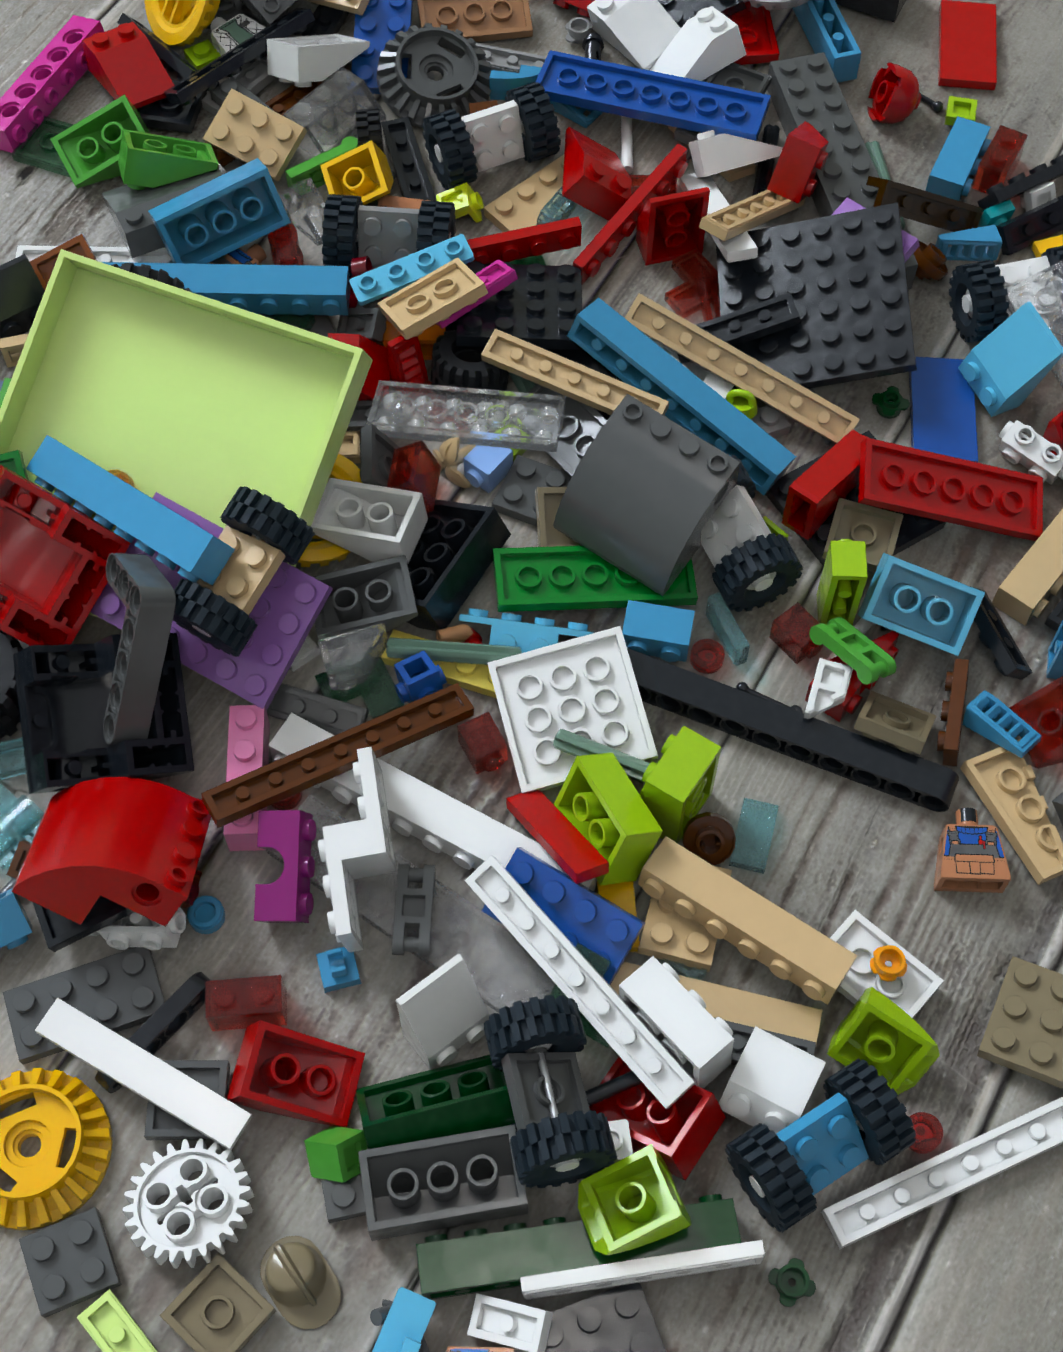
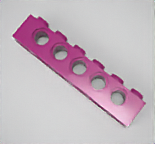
M73 15L0 98V150L16 154L88 70L82 40L91 37L95 33L104 32L99 20Z

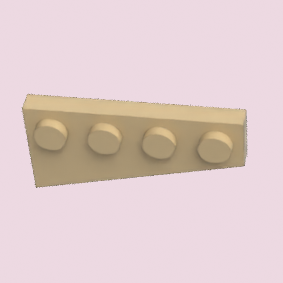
M564 155L483 207L484 216L502 232L543 224L550 214L554 215L560 208V203L565 198L562 196Z
M1002 747L964 761L960 769L1036 883L1040 885L1063 875V843L1056 826L1052 825L1046 813L1048 806L1044 796H1039L1033 781L1036 776L1031 764H1026L1024 756L1020 758Z

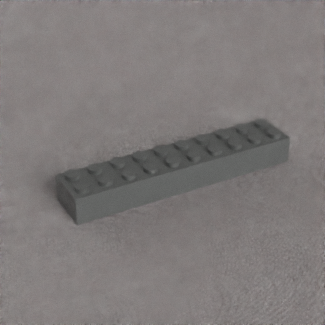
M825 53L770 62L768 75L772 76L767 91L771 95L772 103L786 136L806 121L829 142L825 152L829 153L827 161L822 170L818 169L814 179L818 182L811 195L819 216L832 215L847 197L865 208L873 207L879 188L866 185L868 176L880 177ZM914 254L905 262L908 289H912L918 268Z

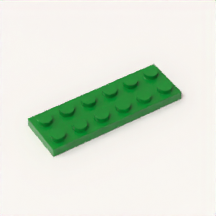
M584 546L493 548L492 559L498 612L627 608L628 600L662 606L696 605L698 600L692 558L662 597Z

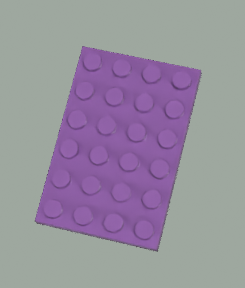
M157 492L152 498L219 538L224 530L220 526ZM134 538L125 552L126 554L148 555L173 589H175L180 579H186L177 573L180 569L179 565L172 570L155 558L159 554L157 551L153 556H150L134 546L138 540ZM282 561L249 614V618H252L258 626L239 657L229 655L221 649L214 648L211 644L205 643L172 620L170 633H177L181 664L261 709L265 707L267 710L333 588ZM107 583L91 613L122 630L126 607L109 583Z

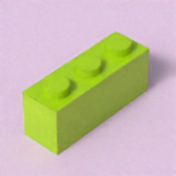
M851 539L830 541L816 594L818 624L824 623L827 625L829 620L842 617L853 625L868 578L865 541H853Z

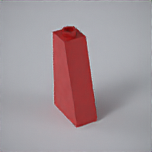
M852 429L789 486L781 522L783 525L807 540L812 537L836 509L839 498L845 499L859 483L861 442L865 438H869L868 436L861 435Z

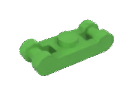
M836 617L829 620L827 625L820 623L811 627L809 634L812 642L816 645H825L843 662L857 672V677L861 683L868 685L877 681L879 676L885 678L896 672L895 660L844 618Z

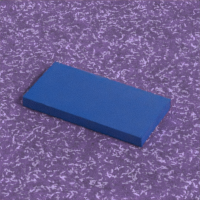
M916 357L917 371L909 372L912 448L978 463L975 392L958 369L964 359Z

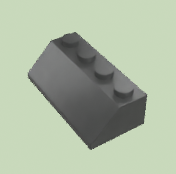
M515 1125L358 1151L367 1227L371 1240L375 1241L528 1214L525 1185H521L518 1180L510 1145L511 1137L516 1136Z

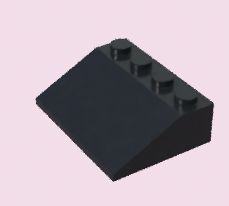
M423 498L428 520L408 563L418 616L407 621V623L417 628L431 631L448 627L492 563L493 548H502L511 535L495 507Z

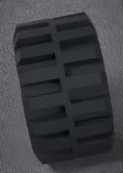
M457 328L454 331H445L444 335H439L436 343L433 344L431 365L432 387L434 390H438V395L447 397L449 402H458L462 406L467 404L480 406L482 403L487 405L492 403V399L498 400L501 398L502 393H505L507 390L509 372L482 361L481 353L485 347L456 346Z

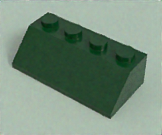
M490 1054L356 1089L368 1149L503 1127L515 1123L504 1072L499 1071V1068L495 1069L493 1067Z

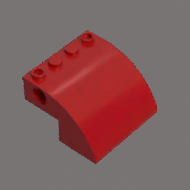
M0 465V630L29 646L72 644L108 583L106 562L109 554L125 553L131 543L115 534L113 530L96 522L92 517L87 516L72 505Z
M103 777L80 782L63 789L50 799L11 892L80 925L101 895L166 927L183 901L186 902L188 899L211 815L201 799L194 798L173 787L151 780L131 777Z

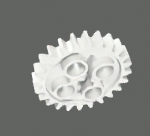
M199 1138L195 1148H191L187 1139H183L181 1150L175 1151L171 1143L167 1144V1155L164 1157L156 1151L153 1152L155 1163L152 1166L141 1163L140 1166L145 1173L144 1176H132L130 1179L137 1189L126 1191L124 1194L128 1202L131 1203L123 1207V1212L129 1219L125 1223V1227L130 1234L134 1233L131 1239L136 1247L142 1246L141 1251L147 1258L154 1254V1258L159 1265H162L169 1257V1261L174 1269L179 1267L182 1258L186 1259L190 1268H194L196 1257L202 1255L207 1264L210 1263V1251L213 1249L224 1255L226 1252L223 1242L226 1239L234 1243L238 1242L233 1230L235 1228L246 1229L247 1224L241 1215L250 1214L253 1211L250 1203L246 1201L254 1197L251 1187L247 1186L251 1179L247 1171L242 1172L245 1168L240 1158L234 1160L235 1157L229 1149L221 1153V1148L217 1142H214L207 1150V1146L202 1138ZM203 1171L197 1179L188 1181L192 1173ZM169 1195L163 1204L154 1205L159 1197ZM188 1200L192 1201V1203L189 1205L185 1204V1202ZM223 1200V1203L218 1208L208 1210L212 1202ZM190 1224L185 1233L174 1235L179 1226Z

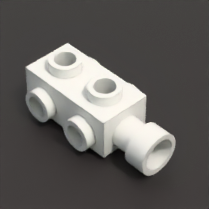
M1018 420L1015 423L1009 421L999 434V437L1002 438L999 446L1002 456L1013 464L1020 463L1029 469L1028 473L1030 475L1043 477V483L1046 481L1052 485L1057 477L1063 480V450L1061 447L1049 442L1036 433L1031 426L1024 425ZM1022 432H1027L1030 435V437H1028ZM1049 450L1055 451L1057 453V456Z
M179 907L165 927L134 912L88 936H98L100 934L110 947L118 950H126L128 947H144L149 950L177 948L180 935L186 927L187 915Z

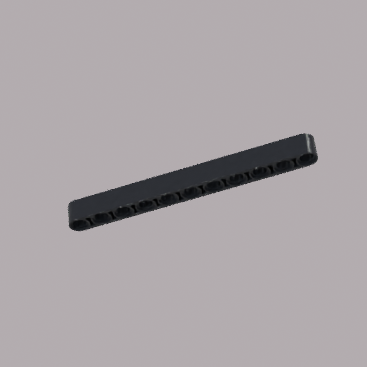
M627 648L643 702L926 809L945 812L950 807L959 776L948 767L903 752L897 748L814 717L810 719L803 718L804 714Z

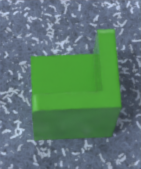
M330 1126L304 1140L312 1177L344 1183L361 1173L358 1151L367 1150L364 1130Z

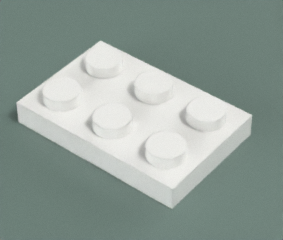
M856 910L851 913L830 937V939L857 955L848 974L837 989L853 1004L859 1000L865 989L873 987L904 1010L911 1018H914L944 981ZM892 945L898 947L904 953L907 963V971L904 976L897 977L895 981L887 982L881 980L878 974L872 972L870 960L874 957L873 952L878 947ZM886 961L885 965L890 967L892 966V963L890 961Z

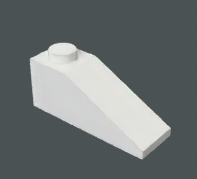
M714 130L697 134L698 140L688 142L696 178L780 156L783 147L730 134L715 135Z

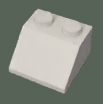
M755 1026L728 1081L719 1105L722 1111L753 1127L761 1123L768 1126L770 1131L773 1130L775 1133H778L801 1117L826 1062Z

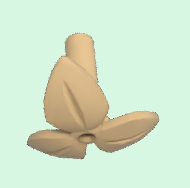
M459 437L444 441L439 447V451L437 449L432 450L438 470L441 472L445 469L447 479L453 484L462 488H470V482L457 470V467L460 463L464 462L463 458L482 439L479 438L459 449Z

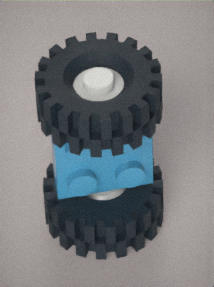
M856 1059L824 1081L825 1084H823L827 1100L778 1133H775L773 1130L770 1131L768 1126L759 1123L726 1145L725 1152L729 1156L727 1157L728 1162L734 1168L732 1171L741 1182L740 1186L744 1192H747L750 1197L749 1200L753 1206L758 1208L760 1215L764 1219L767 1218L769 1225L772 1228L775 1227L778 1232L782 1231L783 1233L817 1209L815 1205L817 1202L813 1195L865 1160L874 1161L876 1165H883L915 1143L916 1139L914 1137L916 1132L911 1127L913 1126L911 1118L905 1113L907 1111L906 1107L897 1099L898 1094L893 1088L890 1089L887 1085L888 1081L883 1075L879 1076L877 1069L873 1065L869 1066L867 1061Z

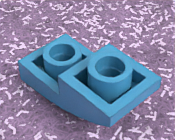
M521 65L519 73L491 70L489 78L490 99L505 100L507 91L536 82L542 67Z

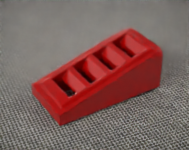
M400 335L389 341L387 348L392 384L403 396H408L428 384V374L418 336L406 340Z

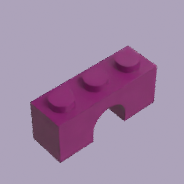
M301 810L259 811L257 847L279 851L284 860V869L281 876L275 882L255 884L254 921L264 923H309V915L312 914L314 907L313 895L310 893V878L314 876L315 861L313 856H311L312 841L316 837V823L313 820V814Z

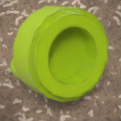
M733 389L727 393L726 400L749 419L757 415V400L751 392L744 389Z

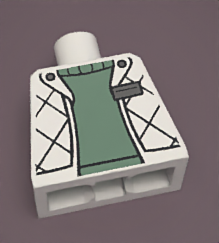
M238 14L228 21L222 17H216L210 26L212 30L210 33L212 44L222 56L266 27L244 14ZM266 50L265 52H263V54H264L266 57H267V50Z

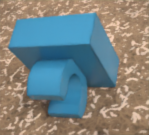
M339 947L316 954L325 993L361 984L354 952H348L345 947Z

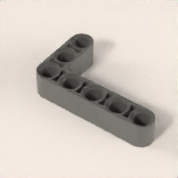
M111 553L106 562L107 581L126 607L103 723V735L108 745H114L124 740L148 738L175 611L176 596L173 587L146 554Z

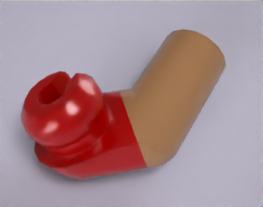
M467 624L436 630L437 641L483 644L481 635Z

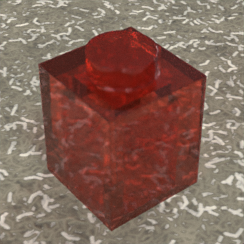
M798 602L773 620L769 638L796 664L806 657L808 659L815 657L823 648V645L814 644L809 634L811 627L820 623Z
M489 712L457 726L458 742L476 774L497 770L508 760L507 743Z

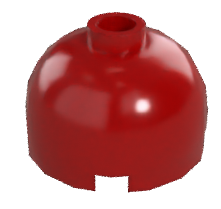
M889 62L887 63L889 67L887 69L881 68L873 80L868 98L873 99V108L867 106L870 119L881 123L894 124L904 121L913 110L918 108L921 94L919 93L918 80L913 72Z

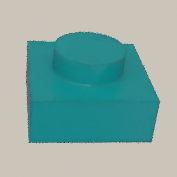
M1011 200L985 209L981 215L978 227L998 226L1010 220L1016 210Z

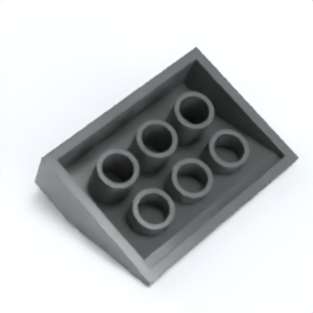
M219 162L218 169L156 188L145 187L143 190H137L128 187L126 184L102 193L103 199L132 258L165 247L148 210L227 173Z

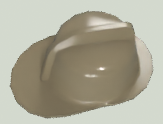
M286 1236L274 1242L266 1250L260 1265V1277L264 1288L281 1315L291 1325L300 1329H316L327 1324L338 1310L341 1302V1288L336 1275L319 1249L309 1239L301 1236Z

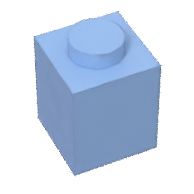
M487 434L463 458L464 476L472 486L480 487L490 493L508 474L513 464V450Z

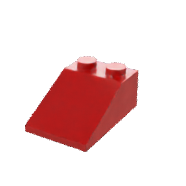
M134 22L120 24L114 29L95 33L91 37L82 40L88 70L115 100L125 94L137 109L166 98L164 92L174 86L173 81L148 38Z
M568 127L565 133L562 196L609 221L631 197L632 179L615 152Z
M708 187L648 199L637 218L636 242L646 266L703 253L705 230L699 228L702 217L706 216L708 212L710 195Z
M260 1020L246 1027L226 1099L232 1103L263 1112L347 1128L365 1053Z
M619 1056L600 1084L632 1070ZM644 1083L589 1107L591 1111H596L597 1114L600 1112L605 1114L608 1121L628 1120L633 1152L635 1153L652 1144L662 1156L670 1173L685 1181L726 1119L715 1095L696 1085H693L669 1109H666Z

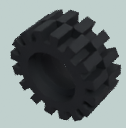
M379 108L355 110L358 147L372 140L384 153Z

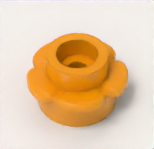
M886 945L878 947L873 952L874 957L870 960V968L874 974L879 975L881 980L892 982L897 977L904 976L907 971L906 958L898 947ZM890 961L892 966H886L885 962Z

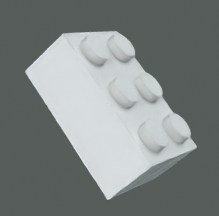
M652 956L619 984V996L696 1081L694 1085L704 1089L731 1065L734 1043L733 1031L722 1018H713L705 1009L706 1004L697 992L692 989L687 991L678 982L680 980L678 974L668 963L664 962L661 964Z

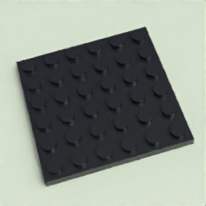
M898 202L747 231L758 247V257L754 259L728 263L716 245L721 316L791 292L800 316L801 324L734 346L738 350L807 389L917 371Z

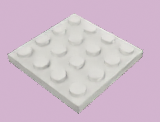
M621 626L487 663L522 793L536 790L543 791L564 784L576 756L554 748V738L560 729H565L645 762L658 759Z

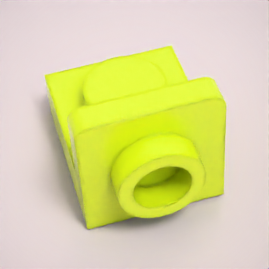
M467 182L436 195V201L454 203L456 219L469 214L476 223L482 221L481 209L484 207L482 197L478 192H474Z

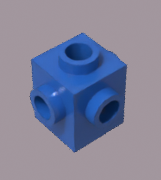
M425 650L394 664L399 682L394 687L402 703H411L443 689V685L447 683L439 665L435 666Z

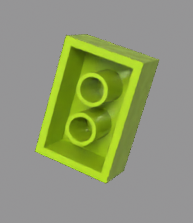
M686 726L681 728L677 736L671 734L667 738L661 750L663 754L658 763L652 761L645 770L642 781L645 784L640 792L643 801L663 830L660 838L664 839L666 836L676 843H679L683 837V829L687 822L700 812L712 794L721 752V746Z
M613 753L576 757L553 805L609 862V873L596 877L600 886L636 881L663 830Z

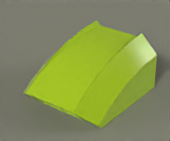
M870 987L865 989L849 1013L841 1020L831 1038L827 1055L844 1066L849 1065L856 1059L867 1061L869 1066L873 1065L877 1069L879 1076L883 1075L890 1089L893 1088L899 1095L919 1082L940 1056L935 1041L913 1018L886 996Z
M652 1144L581 1180L579 1183L578 1210L594 1250L602 1254L611 1255L635 1249L691 1226L690 1216L662 1156Z

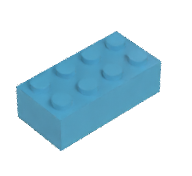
M258 158L148 210L173 263L207 264L291 223L268 168Z

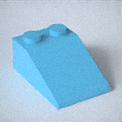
M1029 301L976 345L959 365L958 369L990 416L993 417L1019 407L1063 356V347Z

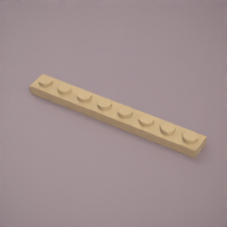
M638 293L625 316L627 321L646 336L737 388L748 390L758 400L835 444L852 429L854 430L860 420Z

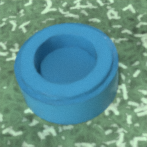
M201 896L189 905L187 918L191 927L196 932L211 934L222 927L225 921V911L217 898Z

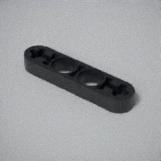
M195 973L128 1040L154 1055L206 1003L213 994L216 984L204 973ZM100 1071L95 1076V1080L108 1093H114L123 1086Z

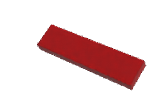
M540 790L520 793L506 798L507 809L576 884L609 873V862Z

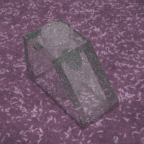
M307 178L296 182L281 192L279 196L291 224L319 246L323 244L322 221H324L325 200L313 180Z
M384 623L318 640L321 658L331 691L339 689L349 690L357 684L366 681L386 649L388 639Z

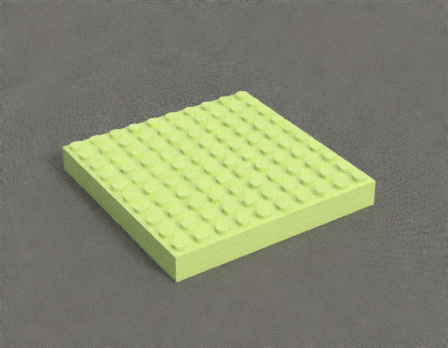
M61 249L0 408V454L20 450L25 467H27L45 437L49 435L147 496L153 498L157 492L223 529L226 524L221 521L220 517L240 486L248 487L251 490L255 489L262 495L270 496L275 502H280L285 505L286 509L295 512L298 518L304 519L307 522L306 525L311 526L373 359L361 348ZM26 469L29 481L43 488L34 482L37 476Z

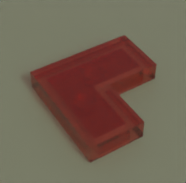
M697 248L672 260L671 268L685 283L666 292L664 300L677 315L686 318L719 300L718 271Z

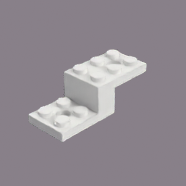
M372 747L357 749L358 762L352 764L355 782L359 784L361 794L363 795L357 797L359 814L363 820L322 827L324 839L318 840L320 858L322 862H326L328 875L323 876L324 892L326 898L331 899L333 911L327 912L330 933L335 934L337 943L341 942L348 952L363 950L354 879L397 872L383 774Z

